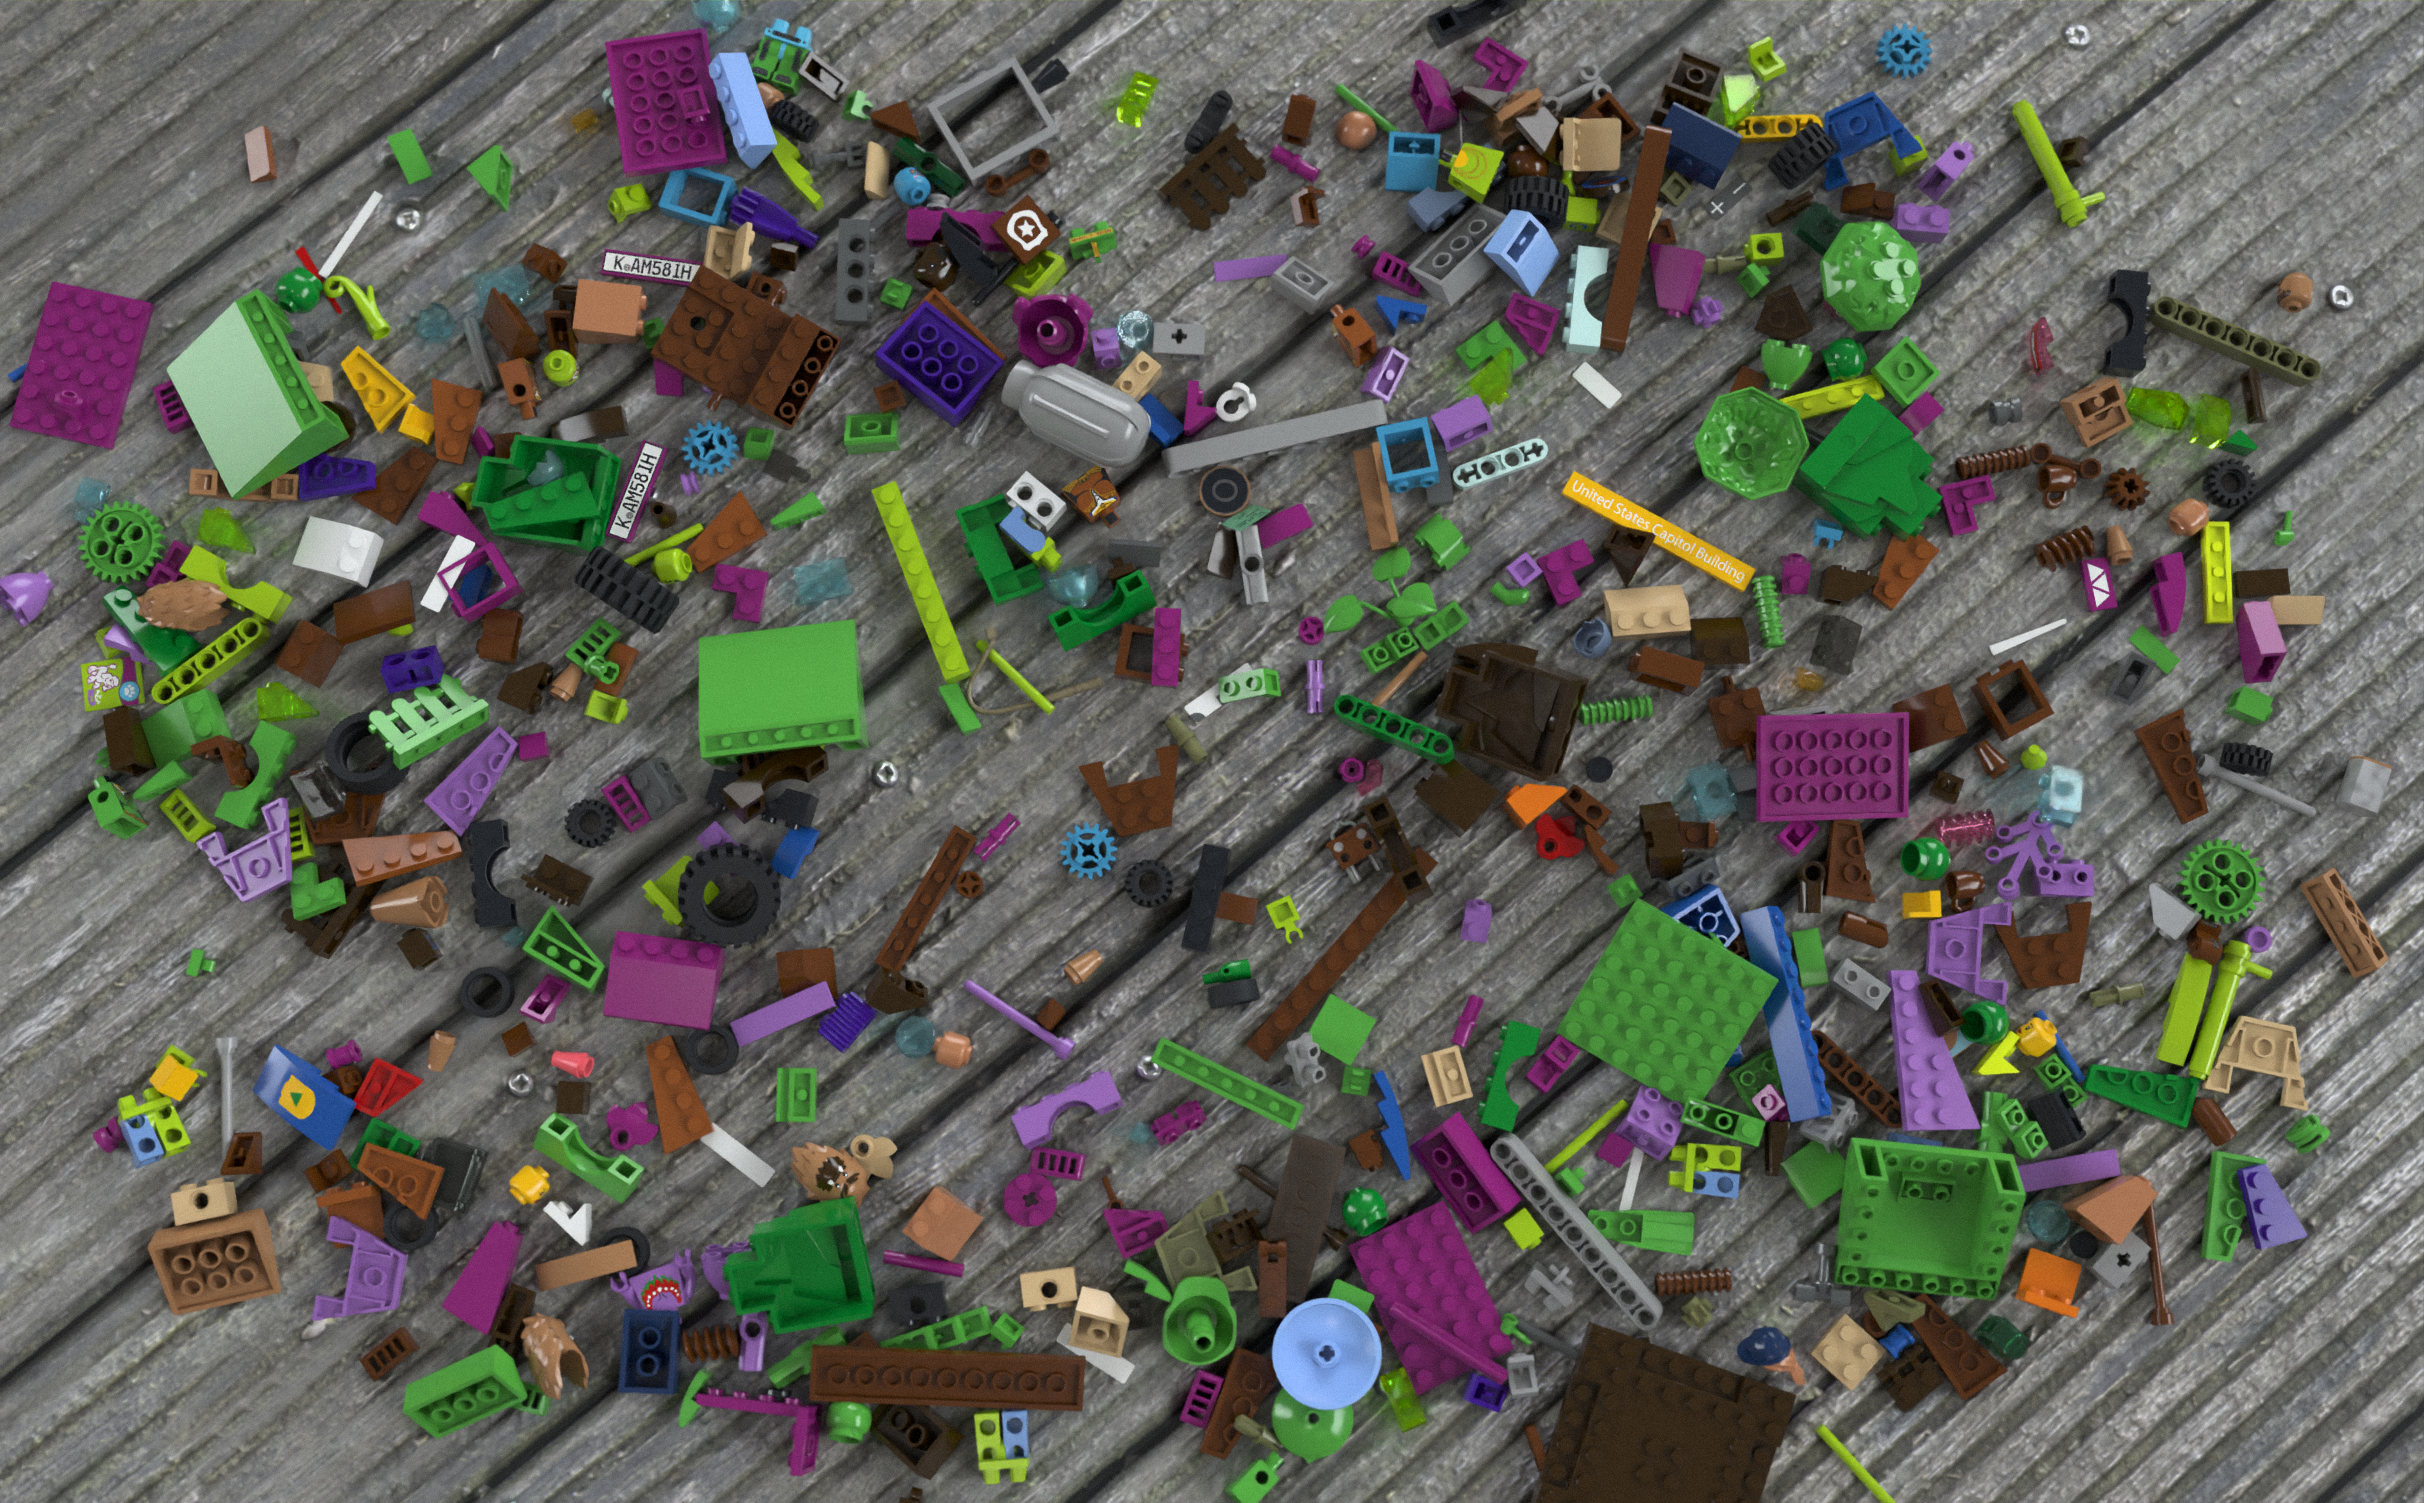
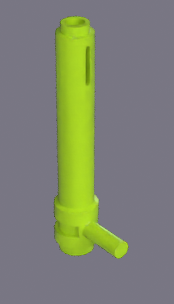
M2026 99L2017 102L2012 106V115L2055 199L2053 203L2056 209L2062 213L2060 217L2063 223L2067 224L2069 228L2080 225L2088 219L2086 207L2104 201V193L2100 191L2083 198L2080 197L2078 191L2073 189L2031 103H2027Z
M2229 940L2228 945L2224 946L2222 954L2225 956L2219 962L2217 968L2219 974L2187 1069L2190 1071V1077L2199 1078L2201 1081H2205V1078L2209 1077L2240 979L2244 978L2246 971L2267 980L2272 976V970L2250 962L2252 954L2250 953L2251 946L2248 944Z

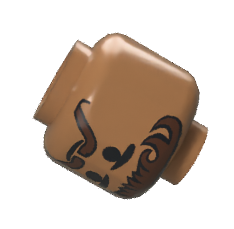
M2303 273L2288 274L2278 284V305L2290 313H2297L2307 308L2312 303L2313 282Z

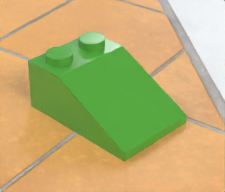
M207 689L180 698L141 722L158 770H161L171 760L180 763L196 757L193 756L190 745L218 735L233 739L217 694Z

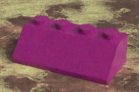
M1459 1111L1409 1146L1471 1234L1476 1233L1502 1217L1522 1200Z

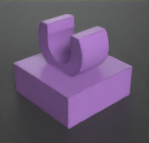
M1527 552L1505 569L1521 589L1543 572Z

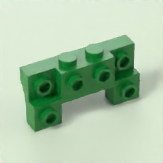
M1003 493L955 511L968 541L963 543L969 558L975 557L978 565L974 566V570L979 581L985 580L996 607L1020 597L1023 599L1045 589L1034 563L1014 570L996 527L1000 526L999 524L1011 512Z

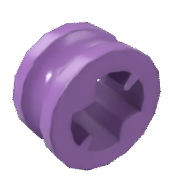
M691 471L690 475L681 474V481L686 496H690L692 492L699 494L700 489L695 472Z

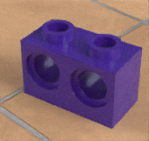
M436 645L384 656L381 674L390 694L440 683L444 665Z

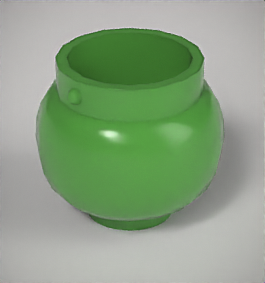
M833 1402L829 1406L825 1418L828 1428L827 1437L841 1443H862L863 1435L869 1431L872 1422L869 1407L863 1403Z

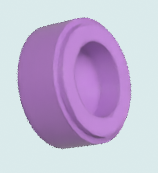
M2256 926L2248 928L2243 933L2242 943L2251 946V953H2261L2270 948L2272 937L2267 929Z

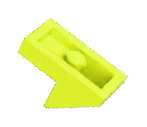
M2008 1031L2003 1040L1991 1046L1971 1073L1975 1076L2019 1073L2015 1067L2004 1059V1057L2008 1058L2016 1050L2017 1045L2015 1043L2019 1037L2012 1031Z

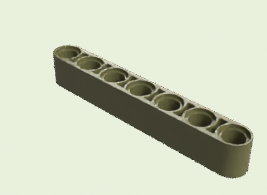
M2163 296L2149 307L2150 312L2147 320L2152 325L2293 386L2304 387L2321 374V365L2314 358L2172 297ZM2158 307L2163 308L2166 315L2161 314ZM2182 317L2189 321V325L2184 324ZM2206 327L2211 329L2213 336L2206 332ZM2229 338H2233L2237 346H2234ZM2253 348L2259 350L2260 356L2255 354ZM2277 358L2281 359L2284 362V366H2281L2278 363ZM2301 368L2306 370L2308 377L2303 375Z

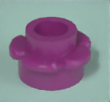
M1354 757L1346 758L1344 763H1341L1339 766V773L1342 774V779L1348 783L1360 781L1364 775V764ZM1350 768L1354 769L1353 773L1349 771Z

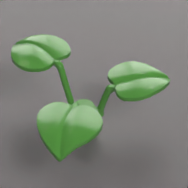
M1399 546L1387 551L1373 565V577L1378 582L1388 580L1396 597L1388 602L1387 612L1365 601L1358 602L1355 595L1343 596L1336 600L1326 613L1324 619V632L1326 635L1346 631L1354 627L1362 618V607H1366L1384 616L1386 620L1392 618L1401 628L1412 624L1415 617L1437 612L1433 592L1428 584L1423 582L1412 584L1403 591L1402 596H1400L1394 584V578H1401L1406 575L1411 565V557L1405 547Z

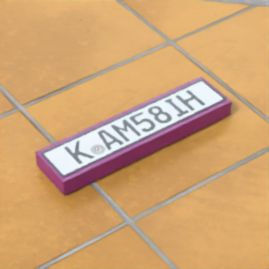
M605 249L600 273L602 276L688 288L700 265H704V262Z
M646 440L642 441L606 530V536L628 544L632 543L669 450Z

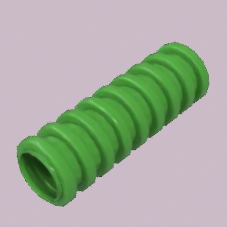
M1770 575L1756 577L1751 581V584L1755 586L1752 590L1756 593V596H1754V600L1757 601L1755 607L1759 609L1757 612V616L1760 617L1758 624H1761L1759 631L1763 633L1760 637L1761 640H1764L1762 647L1765 649L1778 648L1786 644L1785 640H1782L1784 632H1781L1783 625L1779 622L1782 618L1778 616V613H1780V609L1777 608L1779 601L1775 599L1778 596L1774 592L1776 589V585L1773 584L1775 577Z
M1646 694L1643 698L1639 695L1635 699L1628 697L1627 700L1620 698L1619 701L1612 699L1611 702L1604 700L1603 703L1600 701H1596L1595 704L1588 702L1587 705L1582 703L1578 715L1582 726H1587V723L1595 725V722L1603 724V721L1611 723V720L1619 722V719L1627 721V718L1634 720L1635 717L1642 719L1644 716L1650 718L1653 714L1651 698Z

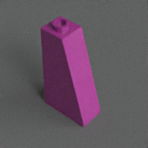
M509 1220L494 1222L441 1306L485 1335H489L488 1333L507 1294L524 1237L518 1231L519 1226Z

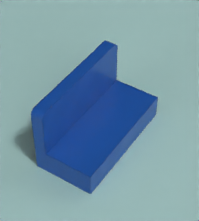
M1148 394L1138 404L1150 416L1151 427L1149 436L1165 450L1184 431V425L1152 394Z

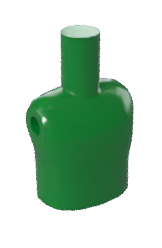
M1248 958L1228 962L1220 968L1219 972L1202 975L1204 985L1218 982L1224 984L1252 978Z

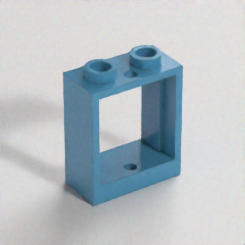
M700 167L671 171L658 207L663 215L709 229L711 225L723 227L729 221L730 204L734 196L738 195V188L732 177ZM688 175L723 186L712 217L677 206Z
M1427 417L1376 427L1389 493H1403L1411 488H1427L1440 483L1439 470ZM1424 439L1430 467L1392 474L1387 447Z

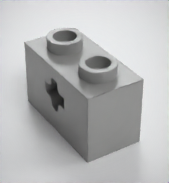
M1161 320L1160 323H1154V360L1204 362L1205 325H1201L1197 321L1175 324L1172 320ZM1177 337H1182V343L1178 344L1176 342Z
M1848 958L1839 960L1828 976L1829 985L1868 1012L1877 1011L1891 991L1890 987Z
M2130 1231L2120 1245L2102 1243L2096 1254L2086 1262L2084 1267L2108 1288H2123L2130 1281L2132 1271L2136 1267H2141L2148 1259L2146 1254L2151 1248Z

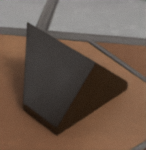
M1463 85L1451 91L1450 97L1470 124L1474 125L1498 113L1507 99V92Z
M1614 525L1603 547L1607 550L1627 588L1656 535L1642 530Z

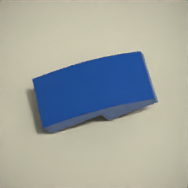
M801 827L800 831L790 829L771 862L774 871L789 879H795L805 855L811 854L820 831L813 827H810V829Z

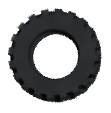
M600 545L592 549L574 576V583L653 634H657L662 630L679 604V597Z
M725 842V846L718 847L715 844L709 846V850L706 852L701 850L696 854V858L693 861L690 860L687 863L685 872L681 874L679 880L678 906L679 912L682 914V920L686 926L691 928V933L696 938L701 936L703 942L709 945L712 942L717 943L718 948L726 949L727 945L733 944L734 948L742 947L744 942L748 941L749 944L756 942L757 936L760 934L764 936L769 931V925L775 923L777 912L781 906L780 884L773 865L768 859L765 860L761 852L756 849L752 851L748 845L740 844L739 847L733 846V842ZM736 873L750 880L755 890V899L753 905L746 912L735 917H723L714 914L708 909L704 901V891L707 884L718 875Z

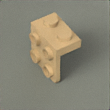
M1564 118V124L1560 126L1563 150L1560 151L1559 157L1560 165L1563 166L1564 171H1616L1620 168V119Z
M746 222L737 231L711 225L708 229L704 266L731 282L741 277L746 270L748 271L752 260L751 255H748L749 247L752 246L755 238V231H752V223Z

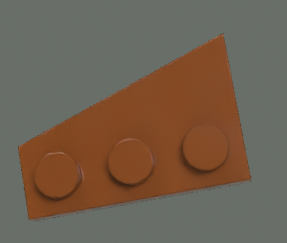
M432 379L436 458L439 461L464 466L484 393Z
M740 490L689 546L686 552L698 572L702 574L766 537L767 533Z
M1893 533L1877 574L1879 581L1873 586L1870 596L1892 611L1940 550L1920 534L1915 539L1910 536L1904 542Z
M372 1143L366 1144L357 1167L358 1170L381 1188L386 1189L423 1220L427 1219L445 1171L444 1167Z

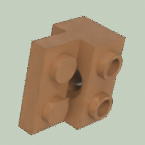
M1538 88L1532 91L1528 89L1522 93H1514L1509 97L1508 102L1502 105L1498 113L1485 119L1484 126L1500 149L1523 135L1512 121L1518 116L1541 108L1540 103L1543 95Z
M2104 377L2059 401L2069 424L2074 425L2085 448H2089L2133 424L2124 404L2127 402V399L2117 378Z

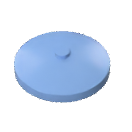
M1314 1299L1293 1309L1281 1322L1273 1342V1365L1281 1385L1295 1400L1305 1406L1318 1410H1336L1357 1402L1373 1386L1381 1366V1344L1374 1325L1360 1309L1339 1299Z

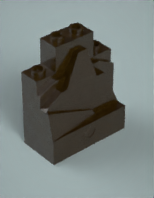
M1489 650L1482 655L1479 661L1480 672L1462 665L1450 666L1443 676V691L1436 699L1435 707L1437 710L1435 716L1463 725V728L1458 731L1456 736V743H1458L1456 751L1540 782L1558 778L1589 679L1531 659L1525 660L1497 650Z

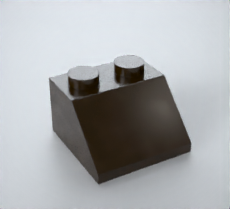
M1742 617L1690 619L1691 658L1705 663L1703 670L1744 669L1750 664L1749 637Z

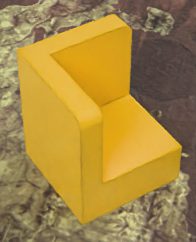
M410 403L398 432L407 439L430 446L435 434L434 415L424 412L416 405Z
M1940 891L1903 893V919H1936L1942 917Z
M168 1054L149 1081L158 1092L181 1101L198 1078V1074L180 1065L173 1056Z

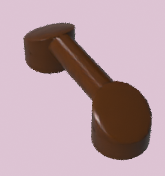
M1043 149L1033 150L1029 155L1030 164L1006 179L997 174L989 176L985 182L987 192L993 197H1003L1007 194L1009 188L1034 173L1038 175L1043 174L1050 164L1048 153Z
M2037 443L2029 450L2030 460L2036 465L2046 462L2053 465L2067 466L2074 469L2076 474L2084 480L2096 478L2101 473V464L2094 458H2088L2081 462L2052 454L2051 448L2046 443Z

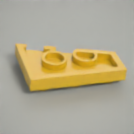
M359 345L340 363L380 434L416 398L409 389Z

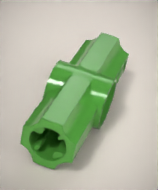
M1982 1092L1981 1113L1978 1120L1981 1129L1975 1130V1141L1978 1143L1977 1151L2002 1153L2008 1136L1999 1125L1993 1113L2008 1100V1094Z
M838 1325L831 1327L814 1340H808L791 1351V1355L767 1369L771 1381L778 1390L790 1384L802 1374L806 1375L811 1372L813 1345H849L846 1336Z

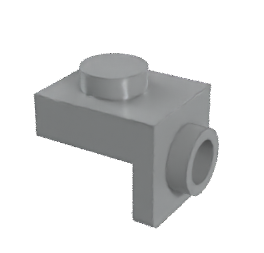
M1517 1353L1512 1355L1511 1358H1507L1506 1370L1509 1372L1507 1378L1511 1399L1538 1396L1534 1356Z

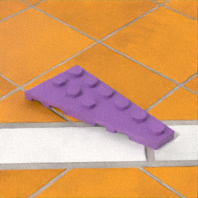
M1891 970L1886 972L1887 984L1891 988L1889 1003L1903 1132L1981 1129L1943 1037L1939 1038L1934 1030L1918 989V985L1921 982L1916 970Z

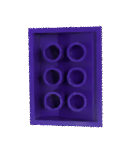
M926 300L875 353V364L878 369L891 379L897 380L901 387L954 428L972 410L1005 363Z

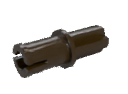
M1808 190L1792 200L1787 199L1784 202L1785 204L1765 214L1770 226L1774 228L1790 217L1796 218L1799 212L1814 205L1816 197L1812 191Z

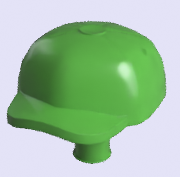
M1186 1277L1175 1288L1171 1303L1167 1306L1164 1313V1348L1178 1360L1191 1365L1199 1366L1218 1361L1233 1350L1236 1342L1237 1317L1235 1310L1230 1305L1227 1288L1222 1281L1214 1277Z

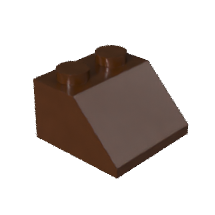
M1949 683L1892 704L1895 712L1909 713L1910 753L1968 733Z

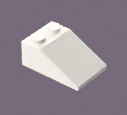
M310 516L293 565L367 588L384 539L376 533L361 528Z

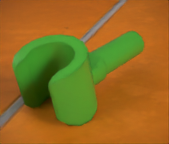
M2286 511L2283 530L2275 532V545L2286 546L2293 540L2294 532L2291 531L2292 511Z
M1505 1313L1501 1319V1331L1506 1335L1512 1334L1525 1345L1529 1346L1532 1341L1515 1327L1518 1323L1517 1318L1510 1313Z

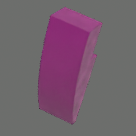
M2182 552L2164 555L2153 561L2158 583L2149 588L2162 638L2177 632L2183 614L2186 576Z

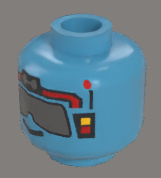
M905 168L894 179L896 193L908 205H919L930 194V183L918 168Z

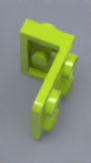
M687 855L683 856L656 882L649 879L642 886L647 892L644 897L654 907L658 904L664 911L661 914L662 917L671 926L676 924L682 928L686 925L682 920L681 912H679L678 888L681 874L685 872V866L690 860L693 861ZM712 880L707 884L704 891L706 906L720 895V889Z

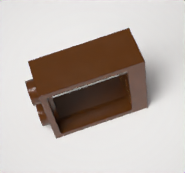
M1123 623L1114 676L1117 679L1151 684L1152 674L1128 670L1127 667L1133 635L1154 638V628ZM1180 633L1178 682L1181 683L1185 667H1180L1182 657L1187 658L1189 642L1185 641V634Z
M1644 645L1630 657L1627 671H1630V680L1689 697L1699 687L1705 663Z
M2012 659L1998 666L1999 672L1991 675L1990 671L1975 678L1977 684L1970 687L2001 741L2054 714L2023 659L2016 663ZM2015 671L2037 711L2009 725L1987 685Z

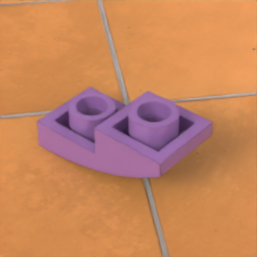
M118 622L114 624L103 638L105 646L130 652L131 660L156 666L153 662L148 661L144 656V650L138 643L135 644L129 637L130 633L125 627H121Z

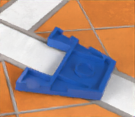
M1873 91L1825 112V132L1838 146L1835 154L1825 164V188L1828 192L1850 183L1842 159L1892 137L1900 159L1923 150L1920 143Z

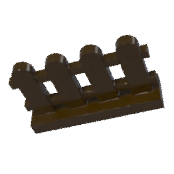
M1234 122L1165 183L1157 193V196L1163 202L1170 198L1172 203L1169 206L1173 210L1177 207L1189 219L1190 222L1187 226L1190 229L1196 227L1201 232L1207 231L1211 226V220L1207 215L1212 210L1218 215L1226 214L1230 205L1225 198L1231 193L1239 199L1245 197L1248 187L1244 181L1251 177L1255 182H1260L1266 176V169L1262 166L1265 161L1262 157L1257 160L1245 147L1248 143L1245 138L1241 140L1237 138L1240 129ZM1224 148L1227 153L1221 157L1218 153ZM1232 157L1245 171L1241 176H1238L1226 163ZM1207 165L1209 169L1203 174L1200 169ZM1213 174L1226 187L1222 193L1208 180ZM1188 181L1190 186L1184 190L1181 186ZM1195 190L1208 204L1203 210L1190 197Z
M343 845L330 846L329 855L334 861L329 867L318 865L317 868L319 884L336 877L343 880L346 904L319 914L323 918L318 925L308 918L302 921L294 919L292 908L285 909L281 914L282 921L287 924L284 930L291 934L295 930L307 939L304 944L310 948V951L326 959L331 958L387 880L384 879L357 887L353 876L348 882L336 872L341 865L351 871Z

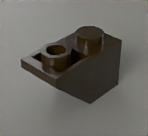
M1831 565V567H1827L1822 572L1817 602L1843 607L1878 583L1879 577L1872 576L1870 571L1857 570L1853 572L1846 570V567L1842 565Z
M542 661L507 675L496 699L532 715L533 711L537 710L542 702L541 694L544 687L549 686L552 681L553 667Z
M881 966L865 989L866 1004L888 1015L924 1007L928 1004V990L923 983L917 980H910L902 976L897 970H890Z

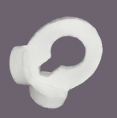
M1236 382L1231 390L1225 392L1218 399L1216 404L1218 417L1230 423L1239 421L1249 411L1255 410L1256 398L1254 394L1250 393L1248 386ZM1239 397L1244 398V402L1238 405L1239 408L1236 413L1228 414L1225 412L1224 404L1227 401H1235Z

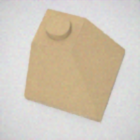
M1082 1286L1068 1345L1121 1358L1130 1319L1109 1292Z

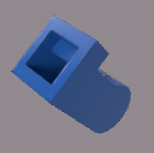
M485 563L465 574L459 589V594L468 609L484 600L493 574L490 567Z

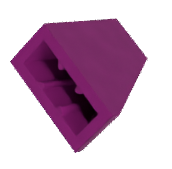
M1650 243L1649 249L1658 307L1666 312V316L1680 319L1681 315L1690 317L1706 257L1696 250Z
M2269 601L2243 603L2236 616V625L2245 684L2271 682L2287 654L2284 641Z

